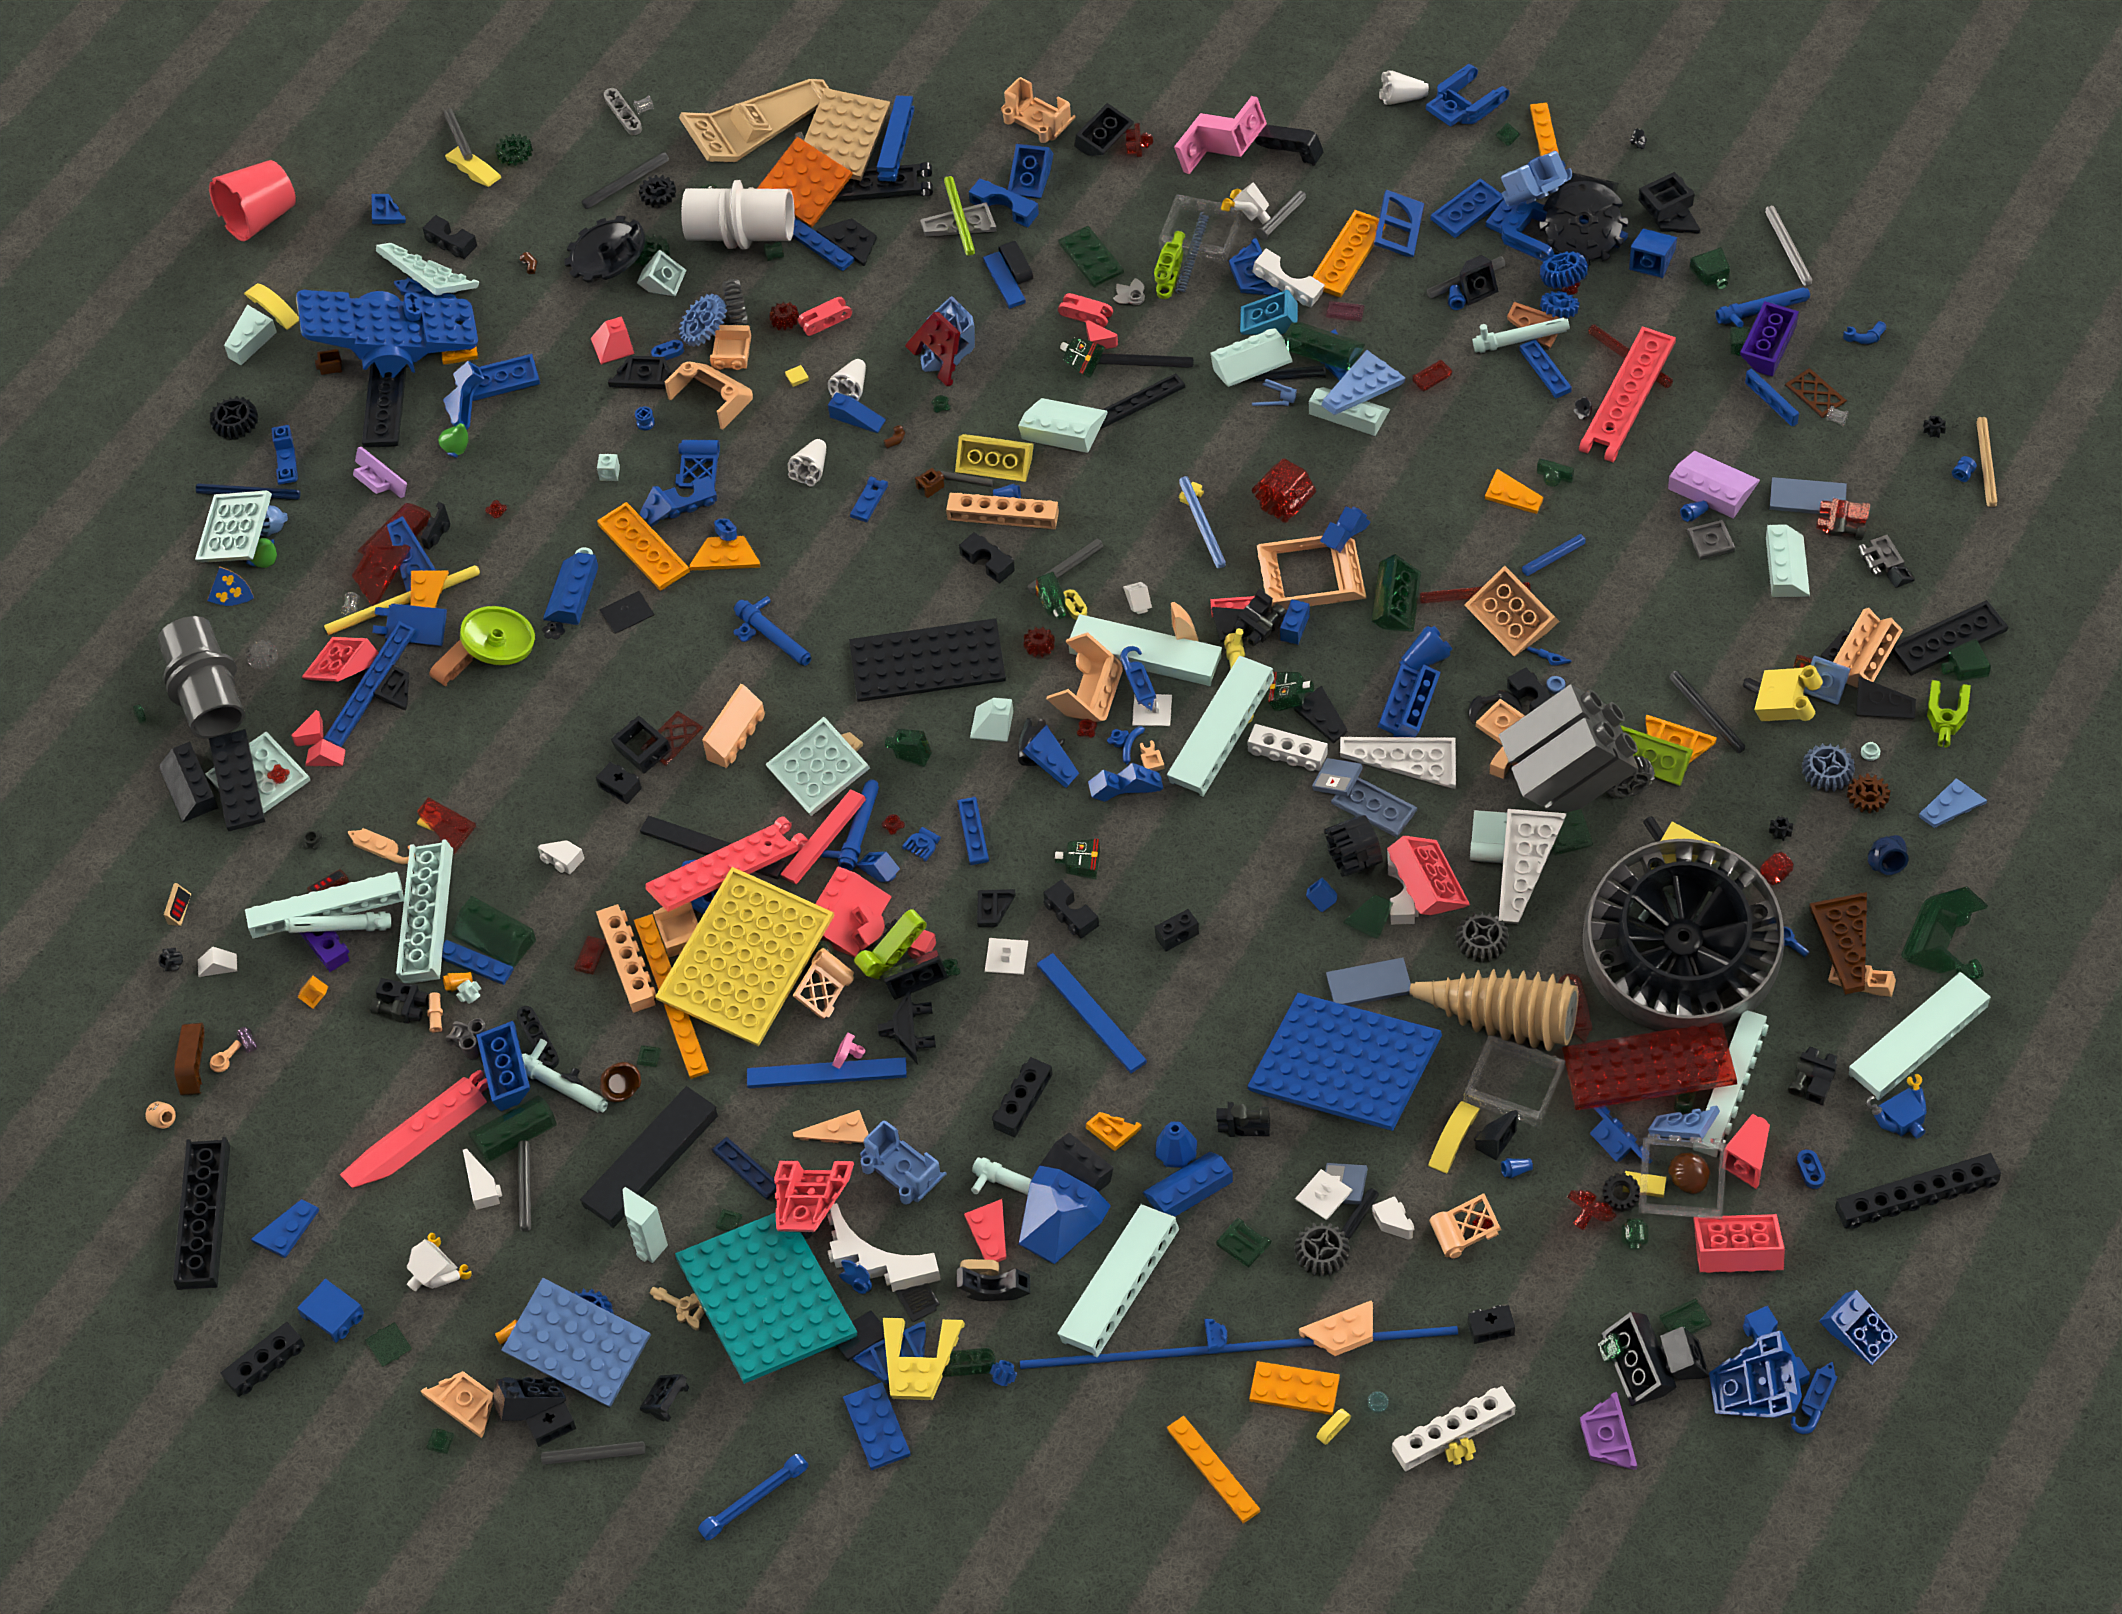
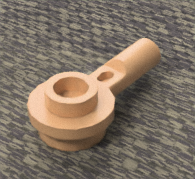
M236 1040L227 1050L212 1056L210 1060L211 1070L223 1072L228 1069L230 1064L229 1058L242 1044Z

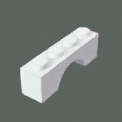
M1265 249L1254 262L1252 272L1281 291L1289 290L1297 301L1311 308L1322 295L1325 285L1311 276L1303 279L1289 277L1280 267L1281 257Z
M1387 850L1388 875L1397 878L1404 886L1400 894L1390 898L1391 925L1415 924V917H1418V911L1415 908L1414 900L1408 894L1407 887L1399 877L1398 870L1390 860V854Z

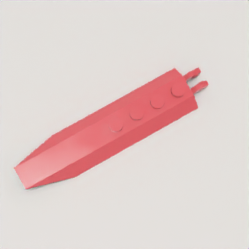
M477 1070L469 1079L465 1077L460 1079L367 1149L340 1174L341 1177L352 1188L392 1175L487 1103L481 1094L488 1088L487 1078L481 1080L484 1077V1073L481 1070Z

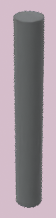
M941 471L944 479L990 487L994 483L992 479Z

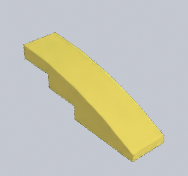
M459 146L445 155L449 162L456 164L459 170L469 175L470 179L489 187L502 178L492 167L475 155H473L472 159H468V161L464 160Z

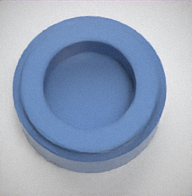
M1552 676L1547 680L1546 688L1550 693L1557 694L1565 688V681L1559 676Z

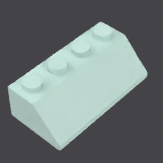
M1275 328L1268 329L1261 334L1250 336L1248 339L1235 342L1232 345L1219 348L1210 353L1213 370L1227 387L1292 362L1284 339Z
M1325 387L1316 388L1309 400L1310 415L1376 436L1390 411L1388 408L1365 401L1333 415L1321 406L1323 399L1329 394L1331 389Z
M1767 525L1766 545L1772 597L1810 596L1803 535L1788 525Z
M625 1187L623 1189L625 1216L634 1242L633 1245L637 1252L636 1255L644 1262L648 1260L653 1263L668 1246L658 1209Z

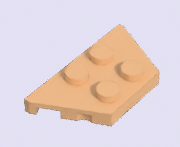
M1368 1301L1299 1328V1334L1303 1338L1307 1336L1314 1340L1315 1345L1325 1348L1327 1352L1334 1356L1373 1342V1302Z
M463 1371L453 1375L450 1379L440 1381L439 1385L422 1389L421 1393L423 1396L480 1438L483 1437L493 1405L494 1393Z

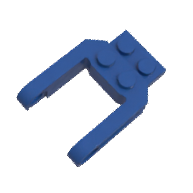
M1468 64L1437 86V96L1426 104V110L1450 127L1458 121L1462 124H1475L1507 100L1510 91L1501 86L1496 90H1492L1472 105L1471 102L1457 94L1459 90L1474 80L1478 74V69Z
M1503 199L1486 221L1485 227L1501 233L1505 245L1543 262L1554 255V251L1549 245L1522 234L1523 230L1531 222V218L1537 221L1546 220L1547 211L1543 210V204L1536 201L1526 204L1525 201L1514 206H1507Z

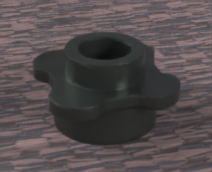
M313 830L307 831L303 836L304 842L302 847L305 849L308 847L318 849L321 846L320 839L323 837L322 834Z

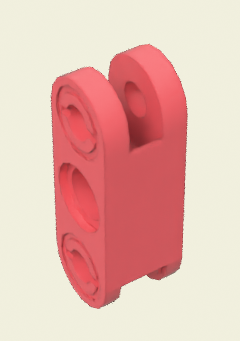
M1068 293L1064 296L1063 303L1059 305L1058 312L1060 315L1082 322L1089 320L1101 327H1105L1108 323L1106 317L1112 316L1113 309L1106 303Z
M837 297L802 313L798 318V323L806 335L811 336L850 318L852 310L850 307L845 306L846 302L842 297Z

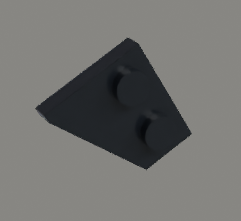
M441 502L436 504L438 512L435 518L430 517L427 527L421 536L424 548L429 550L433 545L438 544L442 534L446 533L450 528L445 504Z
M1015 889L978 890V927H997L1016 896Z

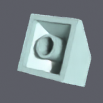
M659 250L642 270L637 283L648 292L676 296L686 269Z
M992 698L977 706L970 739L1007 742L1013 716L1012 699Z

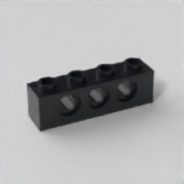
M1032 1057L1029 1058L1027 1063L1022 1065L1020 1075L1017 1079L1013 1080L1010 1092L1004 1095L1001 1107L993 1113L994 1129L1014 1138L1017 1136L1053 1075L1051 1065Z
M285 1322L220 1373L227 1385L240 1397L242 1394H248L259 1381L266 1380L273 1370L283 1367L286 1360L290 1357L300 1354L305 1344L292 1326Z

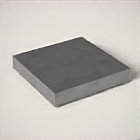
M1723 520L1687 529L1700 560L1735 551V546Z

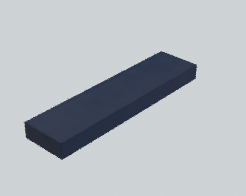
M727 1136L712 1149L716 1156L766 1200L776 1193L774 1178Z

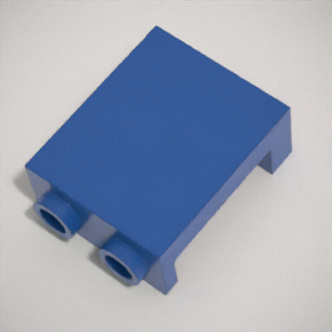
M324 1279L297 1308L303 1319L312 1321L328 1333L336 1343L339 1339H344L347 1336L349 1329L354 1324H358L364 1314L358 1302L327 1279Z

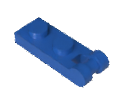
M870 476L865 489L850 513V517L868 522L888 487V482L884 480L878 481Z

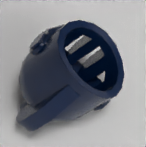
M1898 835L1879 838L1873 843L1868 853L1869 866L1874 871L1886 875L1899 873L1907 866L1909 861L1906 843Z

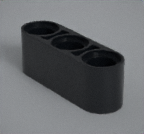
M1016 241L998 246V250L1009 267L1012 276L1017 281V285L1033 279L1032 270Z

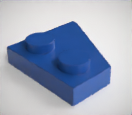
M371 194L372 224L406 223L405 216L401 215L398 206L393 203V199L389 194Z
M653 486L639 515L649 526H654L661 519L666 518L668 513L676 511L677 507L659 486Z

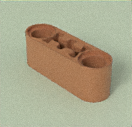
M459 640L433 665L429 675L442 685L447 686V683L473 661L472 658L474 657L467 652L461 640Z

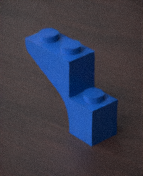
M469 361L453 373L457 388L443 399L452 425L457 426L459 423H462L466 429L470 427L474 392L485 380L480 367Z
M1346 506L1336 524L1329 523L1320 542L1341 553L1347 541L1353 535L1365 530L1371 522L1366 518L1367 515L1362 510L1354 506L1352 509Z
M1131 763L1117 775L1102 770L1088 781L1091 796L1103 802L1123 793L1156 792L1164 789L1160 773L1135 763Z

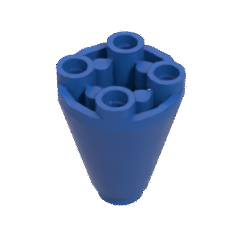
M1426 626L1401 657L1402 660L1399 662V665L1403 664L1418 671L1423 664L1430 666L1448 658L1452 648L1447 641L1443 642L1439 637L1441 633L1435 626Z

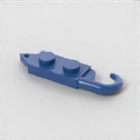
M408 277L406 280L394 281V285L400 290L401 295L404 296L406 293H415L419 297L457 299L452 293L434 295L419 282Z
M1128 646L1121 652V662L1138 704H1142L1152 711L1156 694L1145 667L1140 662L1130 663L1127 657L1130 651H1136L1139 655L1142 652L1138 647Z
M1830 1362L1821 1369L1817 1368L1802 1402L1801 1409L1803 1413L1810 1417L1807 1426L1799 1427L1795 1422V1416H1792L1791 1426L1797 1433L1809 1434L1816 1428L1838 1376H1835L1833 1362Z

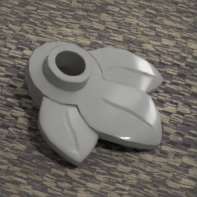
M1135 278L1130 286L1116 285L1118 295L1113 297V299L1117 303L1140 305L1144 302V285L1140 280Z

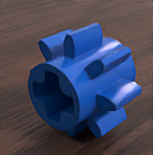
M1000 1360L999 1363L993 1364L990 1370V1374L993 1375V1382L1001 1386H1007L1008 1383L1014 1382L1017 1372L1014 1371V1365L1005 1360Z

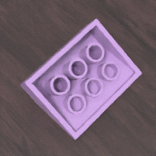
M1693 451L1676 466L1669 476L1668 489L1696 502L1704 500L1709 508L1734 519L1760 480L1697 451Z

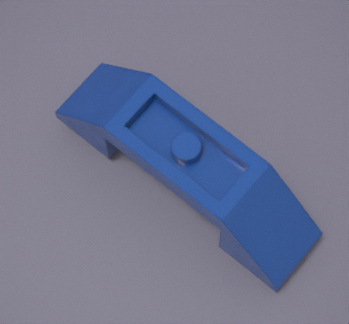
M290 426L272 428V437L277 454L278 469H276L278 485L296 482L298 480Z

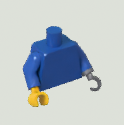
M1915 1074L1916 1083H1913L1912 1077L1907 1078V1083L1913 1086L1912 1090L1909 1087L1879 1106L1876 1104L1871 1106L1870 1101L1875 1097L1870 1096L1867 1099V1106L1873 1109L1872 1113L1882 1129L1897 1133L1899 1136L1910 1131L1918 1139L1926 1132L1921 1124L1924 1123L1927 1111L1922 1088L1919 1087L1922 1083V1077L1919 1074Z

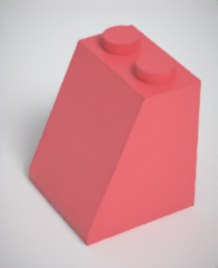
M1752 1114L1725 1147L1722 1168L1757 1189L1770 1124L1764 1118Z

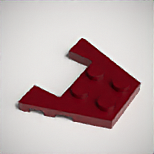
M933 312L906 343L905 347L914 355H918L921 353L924 344L928 346L943 361L937 378L946 386L953 384L951 375L952 371H955V364L953 362L954 355L958 351L960 332L940 312Z

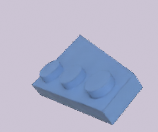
M1956 778L1919 813V818L1935 828L1954 819L1958 815L1986 804L1987 800Z
M1711 1106L1710 1110L1701 1111L1700 1109H1694L1692 1113L1684 1115L1680 1112L1659 1115L1655 1118L1648 1131L1651 1136L1702 1140L1720 1110L1718 1106Z

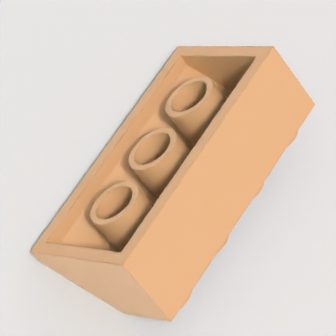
M743 684L739 685L702 739L707 760L725 768L735 761L736 753L739 749L744 748L747 737L754 733L755 725L758 721H762L765 715L763 703Z

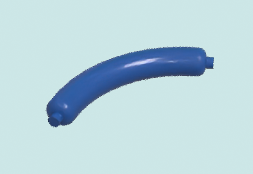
M1142 726L1135 728L1125 740L1123 762L1126 765L1131 761L1130 750L1133 741L1137 736L1144 733L1145 728Z

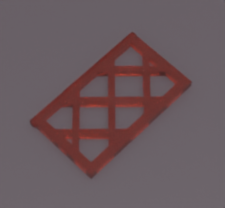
M677 711L658 730L661 734L665 729H670V737L665 738L671 740L672 754L666 760L662 758L660 762L667 766L703 729V726ZM678 716L683 719V724L672 725V722ZM686 726H695L697 729L692 734H687ZM684 727V735L673 736V728ZM651 737L641 747V750H647V747L657 740ZM685 738V741L679 747H674V739Z

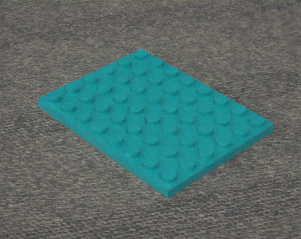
M776 1212L675 1253L676 1260L744 1384L857 1336L856 1328L802 1233L777 1231Z

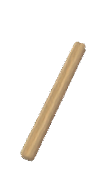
M1978 417L1977 430L1986 503L1988 507H1995L1997 505V494L1988 423L1986 417Z

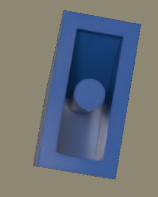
M869 852L856 865L879 882L892 881L900 870L887 852Z

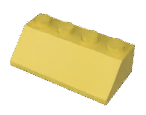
M963 434L959 436L955 472L1026 482L1032 461L1034 444Z

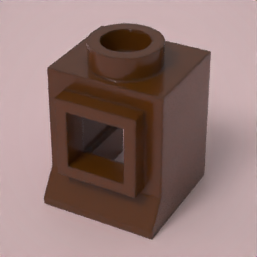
M338 349L317 352L318 359L315 360L316 369L320 370L321 375L342 372V361Z
M931 468L922 475L915 477L916 488L919 490L923 487L925 496L929 498L944 487V475L941 471H935Z

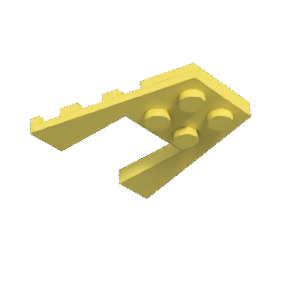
M883 1318L889 1388L892 1399L933 1400L943 1377V1370L950 1361L949 1356L952 1349L958 1342L961 1328H964L965 1323L963 1320L943 1319L937 1358L899 1357L905 1321L903 1318Z

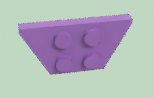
M1615 1392L1605 1402H1600L1592 1411L1580 1417L1581 1428L1591 1460L1635 1470L1637 1469L1636 1459L1617 1392Z

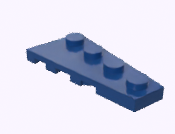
M402 516L387 524L406 591L409 592L411 591V571H436Z

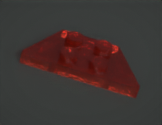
M370 544L352 577L360 586L361 591L367 597L371 606L379 603L411 549L410 546L403 544V546Z

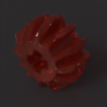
M783 301L782 304L776 303V307H771L769 318L773 327L776 326L778 330L783 327L786 331L787 327L792 329L793 325H797L799 312L796 305H792L791 302L786 304Z
M1035 626L1034 630L1028 629V634H1024L1023 645L1027 649L1028 655L1033 653V656L1036 657L1040 654L1043 658L1044 653L1050 655L1051 650H1054L1055 637L1051 634L1050 629L1045 630L1044 626L1038 629Z
M1782 852L1774 853L1764 861V864L1760 867V873L1771 885L1779 884L1793 871L1794 863L1786 854Z

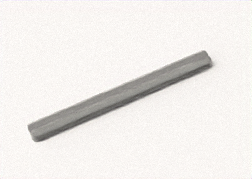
M1766 207L1765 213L1804 286L1811 285L1812 278L1775 207Z

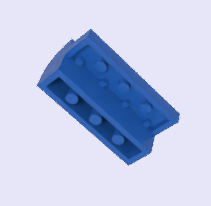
M1401 664L1377 727L1394 734L1393 737L1415 738L1420 731L1441 672L1424 664L1419 672Z

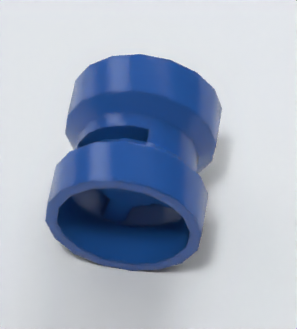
M643 406L635 411L637 426L640 430H650L653 428L655 421L653 412L649 407Z
M1961 457L1957 466L1952 470V476L1962 482H1967L1971 477V473L1977 467L1976 462L1970 457Z

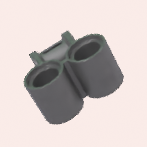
M479 1018L471 1020L468 1025L455 1021L452 1024L453 1029L446 1036L445 1041L449 1045L460 1047L466 1058L476 1059L481 1054L476 1035L488 1031L485 1022Z

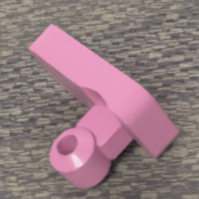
M847 1033L842 1040L832 1065L838 1069L844 1063L848 1053L857 1059H861L865 1053L864 1047L852 1043L855 1036Z

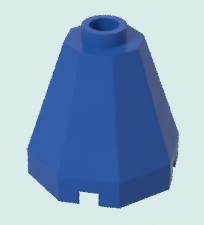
M1170 1122L1157 1137L1156 1157L1166 1167L1178 1168L1185 1167L1191 1160L1193 1161L1196 1158L1197 1139L1181 1122Z

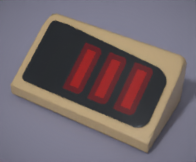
M177 883L173 884L164 917L168 925L181 926L191 893Z

